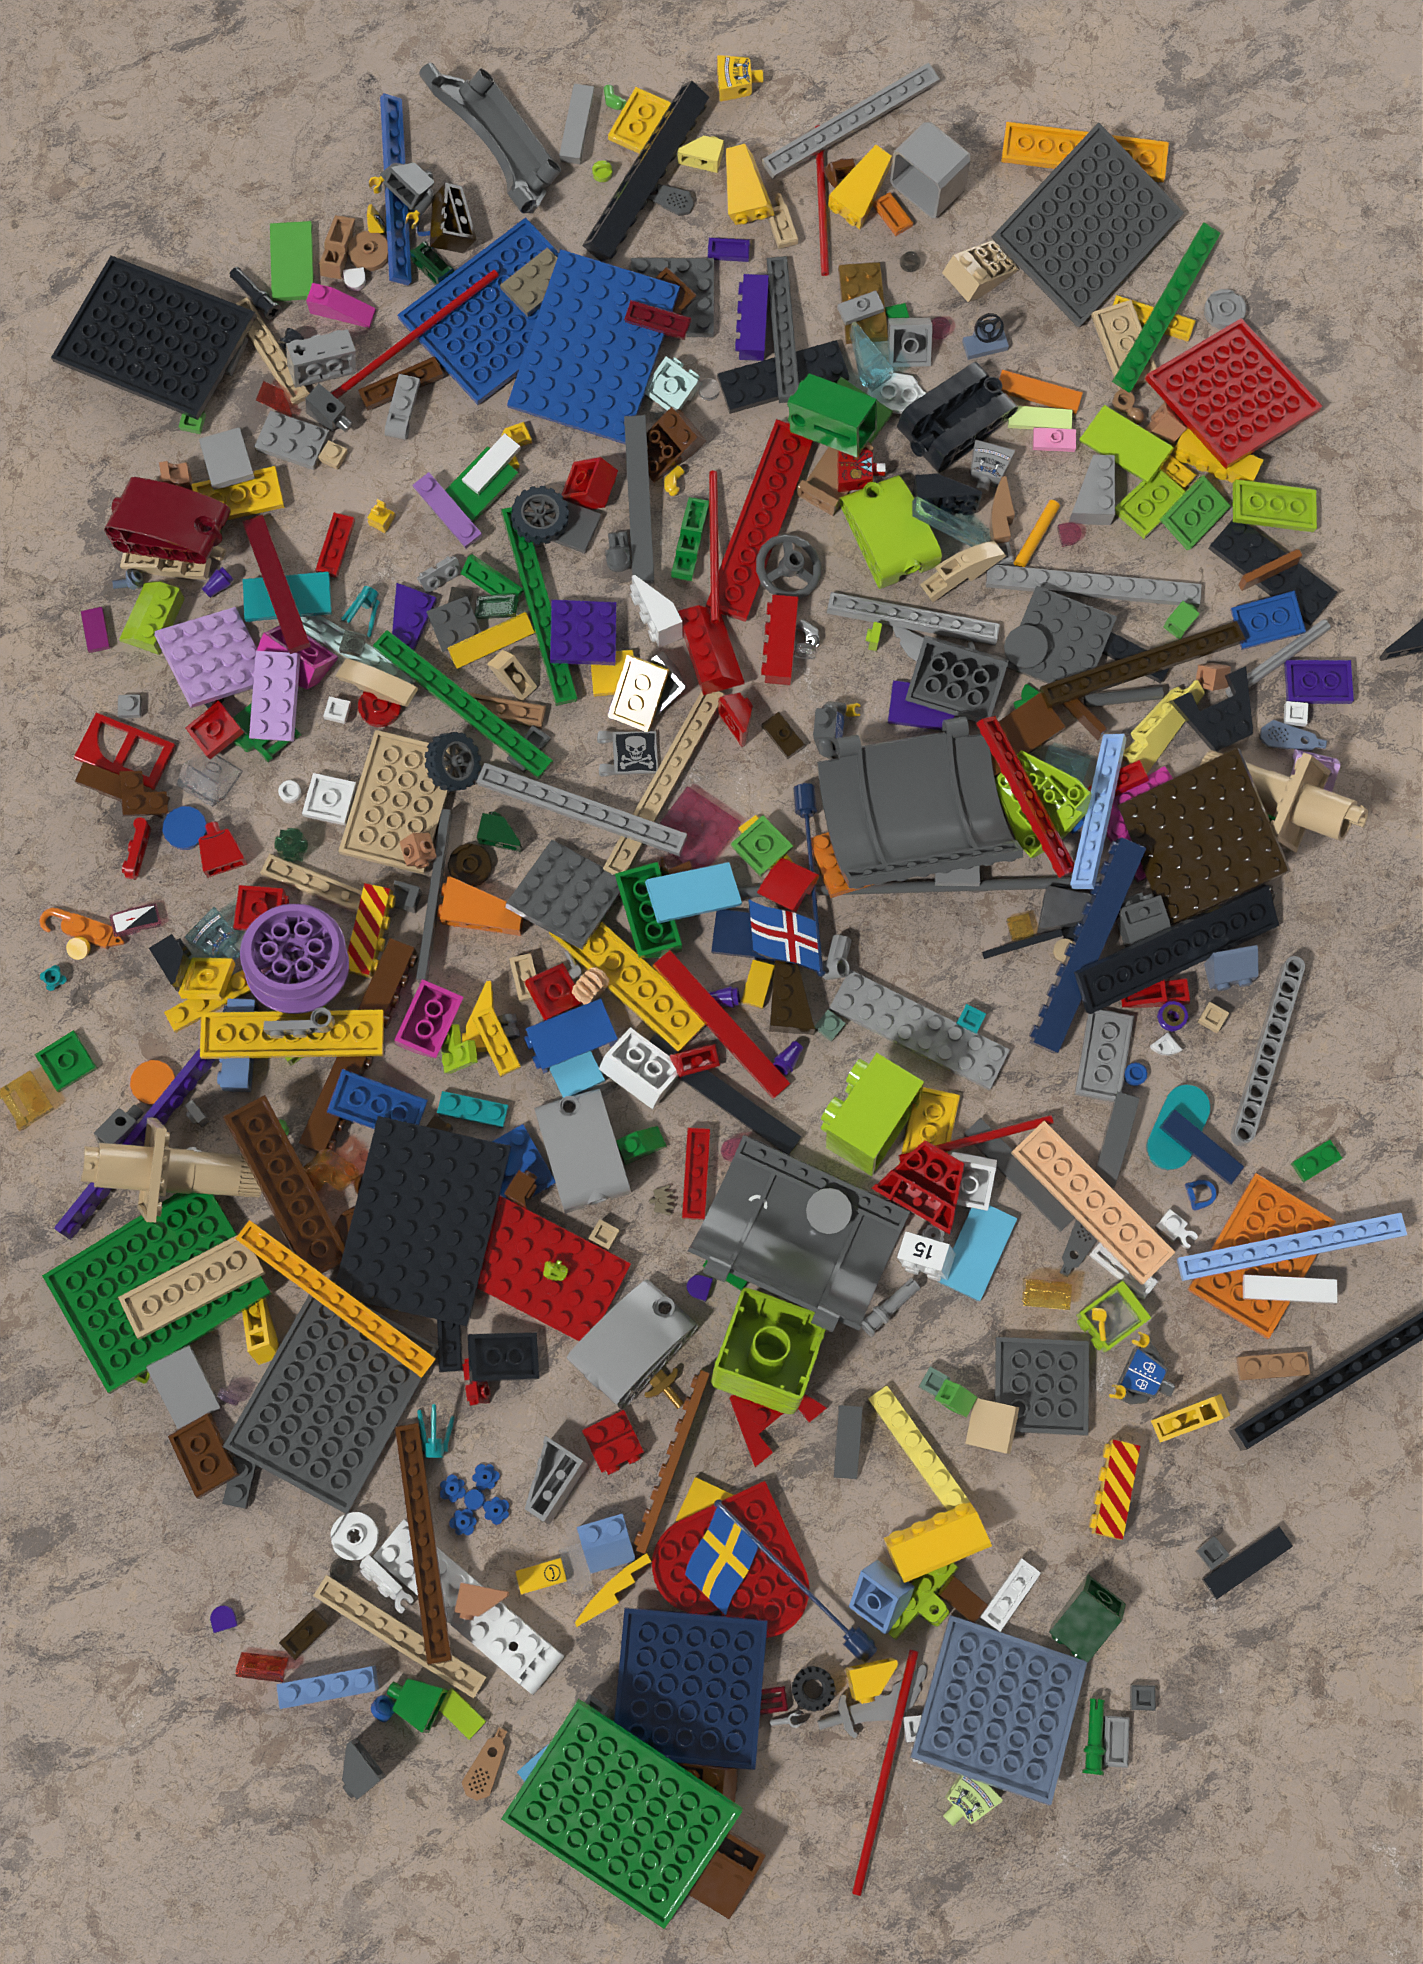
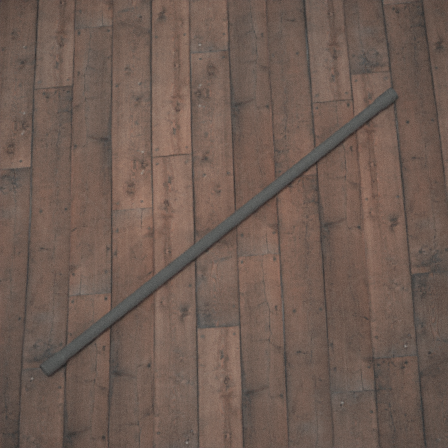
M1097 875V882H1099L1101 875ZM1072 877L980 880L979 886H935V881L889 882L882 885L874 884L843 895L1046 889L1047 886L1066 889L1072 888L1070 885ZM825 884L815 885L816 896L829 895ZM760 886L737 887L740 898L762 897L757 894Z

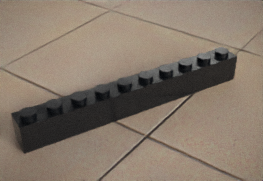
M692 80L681 86L582 246L600 262L606 259L610 260L616 255L618 251L616 248L627 237L628 233L626 232L628 228L637 221L638 217L636 215L647 205L648 201L646 199L656 190L658 180L666 174L668 170L666 168L667 165L676 158L677 149L687 140L686 135L688 131H691L697 124L696 119L698 115L705 111L707 107L706 102L710 97Z
M1423 1310L1228 1430L1240 1451L1251 1448L1422 1341Z

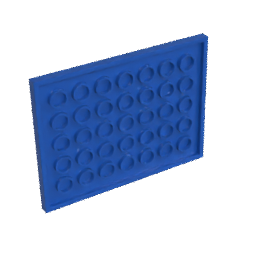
M526 217L397 315L400 322L412 332L492 270L497 271L499 277L417 338L423 347L432 356H435L437 362L477 405L517 376L540 310L539 308L527 317L501 290L500 284L547 247L557 258L559 252Z
M560 249L507 407L626 445L624 416L638 415L665 334L625 323L624 319L630 300L673 312L680 292V286Z

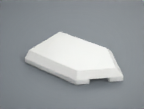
M871 369L867 394L876 398L877 401L891 409L893 413L902 414L908 405L925 395L926 392L921 389L916 379L911 375Z

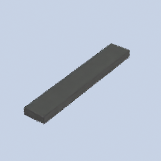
M979 1118L964 1135L969 1137L992 1131V1129ZM1001 1138L974 1144L986 1158L997 1160L996 1168L1060 1232L1075 1218L1011 1154L1013 1150Z

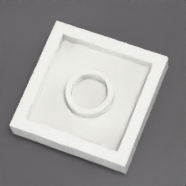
M313 773L302 811L303 817L346 826L357 786L356 782Z

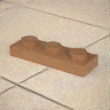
M1307 1352L1236 1358L1239 1381L1310 1375Z

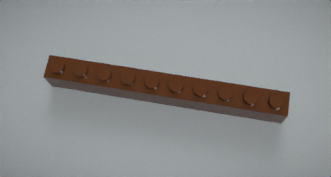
M392 938L389 939L358 1008V1010H383L385 1029L388 1028L391 1022V1016L389 1015L392 1009L396 1008L399 1004L401 988H405L409 981L408 972L410 968L415 967L418 960L415 947ZM372 1056L336 1058L300 1138L299 1144L302 1147L326 1157L329 1152H333L337 1143L336 1135L338 1131L341 1132L343 1130L346 1119L326 1112L341 1070L344 1069L363 1076L365 1070H369L372 1065Z

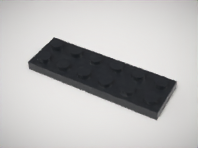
M837 340L796 351L799 384L802 380H805L809 373L837 383L840 377L847 381L849 380L850 376ZM775 357L717 373V379L729 414L778 400Z
M1233 519L1208 548L1242 575L1287 554L1248 524L1233 522ZM1299 562L1256 584L1271 597L1295 591L1302 619L1310 626L1338 593Z

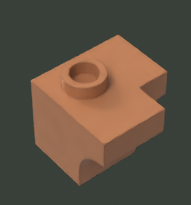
M1164 401L1151 416L1152 421L1145 428L1146 431L1156 437L1166 439L1173 444L1187 429V426Z
M168 461L159 462L161 473L159 480L161 482L193 491L191 471L187 463L172 464Z

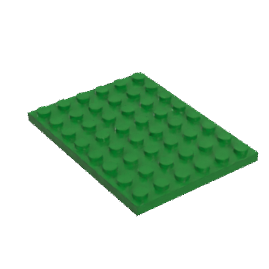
M176 1193L162 1202L161 1216L156 1217V1222H146L144 1217L140 1215L42 1275L107 1393H113L148 1371L147 1365L190 1345L272 1294L264 1279L260 1276L140 1340L136 1337L118 1297L237 1235L214 1194Z
M578 1698L508 1806L501 1820L665 1929L742 1813L743 1808Z

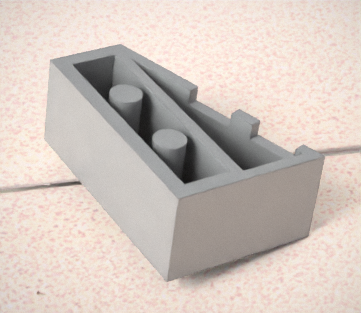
M1093 455L1068 524L1111 525L1115 515V455Z
M545 1436L525 1510L550 1525L589 1464Z

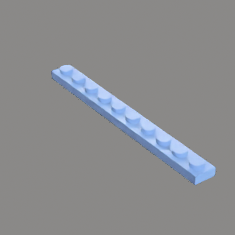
M1402 1213L1179 1257L1177 1258V1263L1182 1281L1404 1237L1407 1235Z

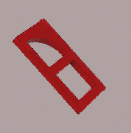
M96 712L74 755V759L118 775L120 771H133L123 766L137 738L163 747L150 776L143 775V785L155 790L176 745ZM102 723L128 733L114 762L106 759L99 747V732Z

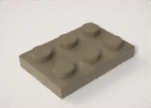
M548 247L500 284L501 290L527 317L541 307L557 261V257Z

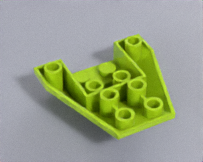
M1021 750L1017 757L1059 836L1063 840L1087 814L1092 794L1079 779ZM1000 773L995 779L999 800L1017 842L1030 858H1034L1044 853L1042 845L1036 834L1032 831L1031 825L1026 815L1022 812L1021 806L1012 793L1005 776Z

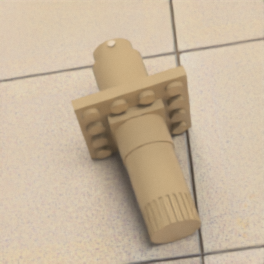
M1211 750L1206 753L1200 765L1223 754ZM1303 752L1302 757H1299L1295 763V774H1291L1290 777L1246 763L1266 813L1276 817L1275 821H1271V825L1279 844L1286 849L1297 853L1306 829L1342 841L1348 834L1352 824L1362 828L1365 827L1368 810L1362 805L1360 807L1357 806V801L1325 790L1324 786L1331 771L1312 755Z
M147 1117L144 1146L98 1143V1147L84 1146V1165L81 1182H92L94 1187L139 1190L137 1208L146 1222H156V1217L161 1216L162 1202H159V1196H166V1192L259 1198L262 1192L243 1155L169 1148L170 1134L157 1118Z

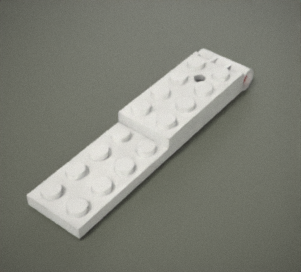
M403 1519L373 1557L418 1595L408 1522ZM436 1547L447 1622L518 1684L534 1695L561 1662L564 1655L502 1602L482 1616H474V1621L459 1618L460 1613L455 1612L460 1583L482 1585ZM513 1641L518 1644L516 1651L510 1649V1644Z

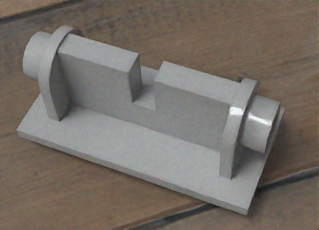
M447 556L436 564V569L430 567L424 572L419 573L420 576L416 578L420 585L423 586L426 594L461 574L462 569L456 557Z

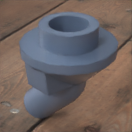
M130 568L126 571V579L112 580L113 589L130 588L135 590L136 588H141L143 586V576L139 571Z

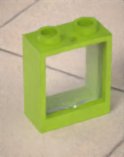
M1124 1281L1118 1283L1076 1315L1079 1327L1084 1332H1089L1092 1336V1344L1098 1351L1102 1350L1104 1353L1151 1319L1150 1315ZM1093 1308H1101L1106 1311V1341L1100 1340L1099 1321L1092 1320Z

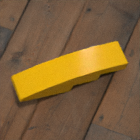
M647 1553L626 1566L604 1585L575 1621L576 1627L619 1603L615 1594L635 1583L631 1573L652 1562Z

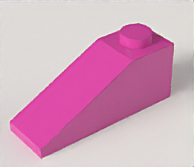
M312 283L306 300L310 314L370 328L376 311L374 307L335 288Z

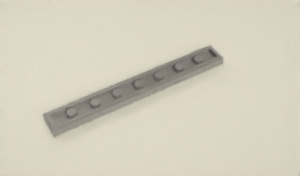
M833 592L830 594L827 614L878 622L885 625L996 645L1000 626L998 623Z

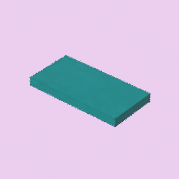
M329 572L285 575L300 617L332 615ZM263 577L242 579L245 621L277 619Z

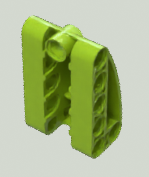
M899 475L878 483L869 482L863 489L839 498L841 509L879 589L898 583L899 577L903 574L908 575L917 570L923 573L940 564L942 558L940 546L918 503ZM874 493L876 494V497L872 498L869 497L867 494Z

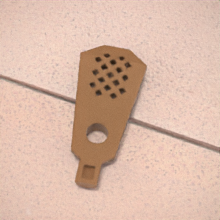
M499 1727L494 1738L486 1741L461 1783L466 1796L477 1801L490 1796L505 1750L503 1740L507 1733L506 1730ZM494 1747L497 1749L495 1757H491L488 1754L489 1748Z

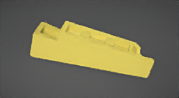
M1193 681L1184 690H1181L1180 687L1171 689L1130 733L1136 741L1124 750L1123 759L1127 763L1132 764L1140 760L1146 774L1149 772L1186 721L1169 701L1191 692L1196 704H1198L1204 696V690L1199 681Z

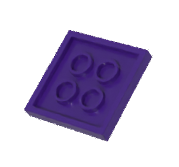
M552 600L550 663L615 666L616 602Z

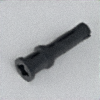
M239 267L233 268L229 273L230 278L251 297L253 305L256 308H260L268 320L277 317L281 311V306L278 303H274L266 291H261Z

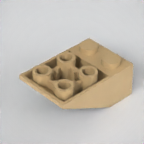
M991 240L954 254L942 273L966 301L971 302L983 297L1019 269L1000 249L999 245Z

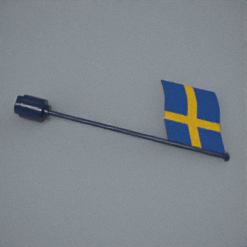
M717 1499L714 1502V1506L717 1508L710 1526L693 1552L685 1575L726 1615L732 1596L749 1571L759 1547L845 1632L843 1635L845 1639L843 1645L858 1660L866 1663L878 1650L875 1642L859 1626L856 1629L851 1627L848 1630L721 1503L722 1500Z

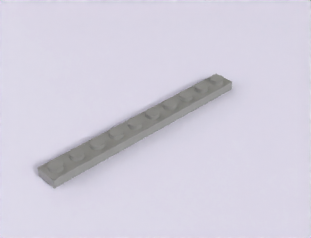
M927 63L763 158L761 163L773 180L936 85L940 78L931 65Z
M993 565L987 570L986 587L1034 592L1035 587L1039 586L1062 595L1180 605L1184 601L1194 607H1199L1201 601V584L1004 565Z
M484 763L476 781L477 785L677 856L681 855L688 838L686 833L487 763Z

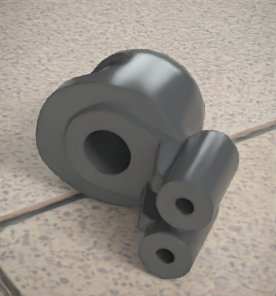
M620 531L618 534L617 532L608 533L609 548L605 550L607 566L614 572H623L631 564L627 531Z

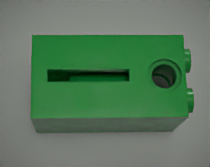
M810 373L804 381L800 382L797 391L789 397L787 402L790 432L854 457L860 455L877 430L876 398Z

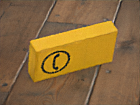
M561 1558L515 1571L521 1594L567 1582Z

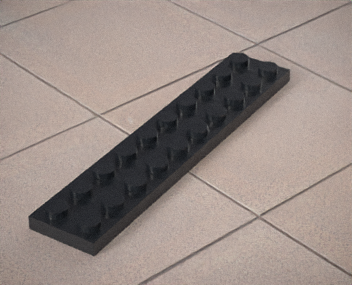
M1263 884L1075 971V978L1086 1013L1092 1014L1209 959L1213 953L1227 951L1280 926L1269 885Z

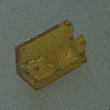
M1023 1278L1022 1302L1024 1306L1070 1310L1071 1283Z

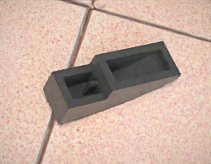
M838 1406L833 1478L857 1479L862 1407Z

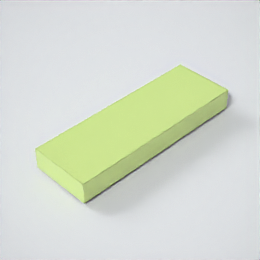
M1018 406V410L1008 419V428L1031 430L1034 428L1072 429V410Z

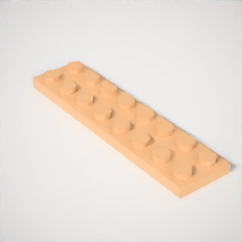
M1045 1121L1011 1152L1141 1285L1175 1253Z

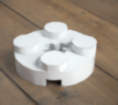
M353 1512L345 1514L336 1520L331 1529V1542L334 1551L344 1559L361 1560L368 1554L370 1555L376 1548L379 1529L374 1520L364 1513ZM355 1529L360 1531L359 1536L361 1539L358 1542L355 1540V1543L350 1542L351 1536H349V1532L351 1530L355 1532Z

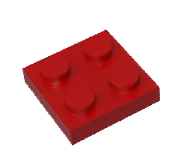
M217 701L185 727L210 760L244 733L220 701Z
M564 963L524 981L544 1021L582 1004L572 994L575 984Z

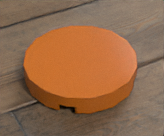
M149 1060L141 1063L134 1070L130 1080V1087L133 1095L140 1102L146 1105H153L176 1076L167 1064L158 1060Z

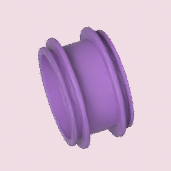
M286 904L272 908L252 922L241 942L240 961L251 992L265 1006L278 1012L300 1014L314 1011L333 1000L346 982L349 971V958L344 935L339 925L331 916L313 906ZM314 948L321 949L319 952L313 953ZM268 951H275L272 955H265ZM315 962L326 966L322 970L315 965ZM272 966L265 974L262 973V969ZM292 976L293 978H298V983L291 984Z

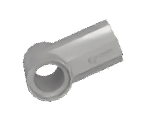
M833 936L828 959L823 961V971L826 972L823 976L825 980L848 976L850 967L847 957L852 940L847 936Z

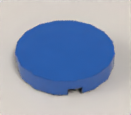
M181 806L167 814L163 822L162 831L165 839L171 846L179 850H190L199 844L200 837L207 835L205 828L207 822L199 810L190 806Z

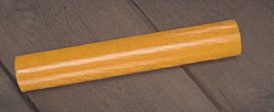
M1048 501L1013 562L1016 567H1026L1060 508V504L1057 501Z

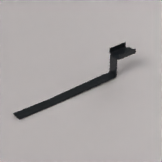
M1075 926L1063 929V931L1058 929L982 952L984 959L1062 936L1064 939L1072 940L1075 938L1073 934Z

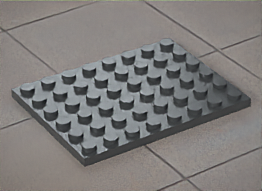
M1098 122L991 238L1077 327H1080L1184 212Z
M309 1294L223 1447L341 1512L348 1514L422 1378ZM370 1309L431 1356H435L439 1348L438 1345Z

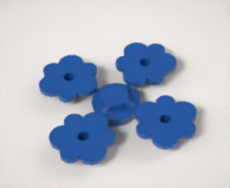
M479 1464L476 1466V1473L472 1476V1480L476 1482L477 1489H471L467 1493L463 1488L464 1481L462 1479L458 1480L455 1475H449L446 1481L444 1480L440 1483L442 1488L440 1497L442 1499L456 1502L457 1498L464 1497V1504L468 1508L462 1512L460 1510L455 1511L454 1517L449 1521L450 1527L455 1529L457 1535H462L463 1533L471 1535L473 1533V1526L476 1525L477 1520L473 1517L471 1510H478L483 1506L486 1512L484 1515L485 1519L491 1520L495 1525L501 1524L503 1519L509 1516L507 1511L509 1508L508 1501L494 1497L492 1501L485 1502V1496L480 1491L486 1488L493 1489L495 1486L494 1482L499 1480L500 1475L491 1464L487 1466ZM495 1508H498L497 1513L494 1512Z

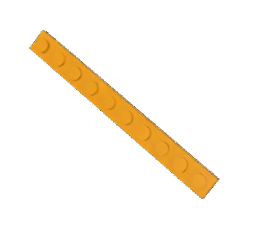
M249 1220L235 1238L421 1378L436 1360Z

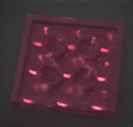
M687 786L659 824L688 835L681 855H671L683 863L690 861L694 870L709 867L713 864L738 830L741 822Z

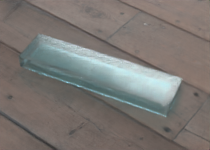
M919 497L912 501L913 517L971 547L986 542V533L979 528Z

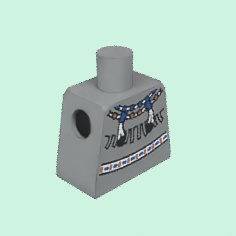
M975 440L970 480L978 482L977 490L982 491V494H987L990 486L998 487L1001 478L1005 476L1011 464L1015 450Z

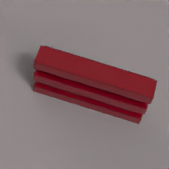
M785 1686L762 1689V1694L781 1692V1696L761 1699V1704L782 1701L783 1706L760 1709V1715L788 1711Z

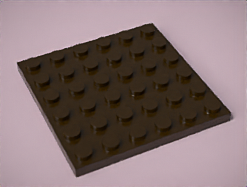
M1239 748L1231 750L1118 805L1132 842L1146 848L1140 862L1154 897L1160 895L1162 897L1171 926L1291 872Z

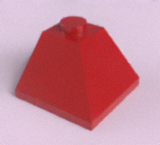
M741 693L721 696L718 698V714L742 748L746 745L753 705Z

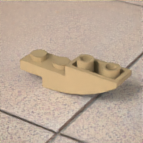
M995 541L975 545L935 567L937 572L921 583L920 586L930 600L934 602L966 578L970 582L1005 558L1006 555Z

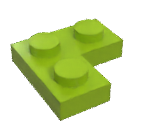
M452 1024L441 1047L444 1073L448 1074L478 1063L475 1041L467 1040L461 1043L459 1024Z

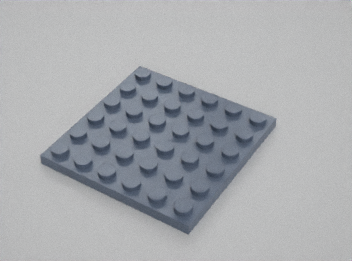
M950 1615L910 1758L1050 1806L1087 1662Z

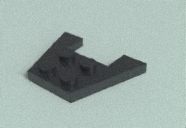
M1246 666L1225 675L1233 696L1199 711L1191 692L1169 701L1213 751L1217 752L1253 735Z

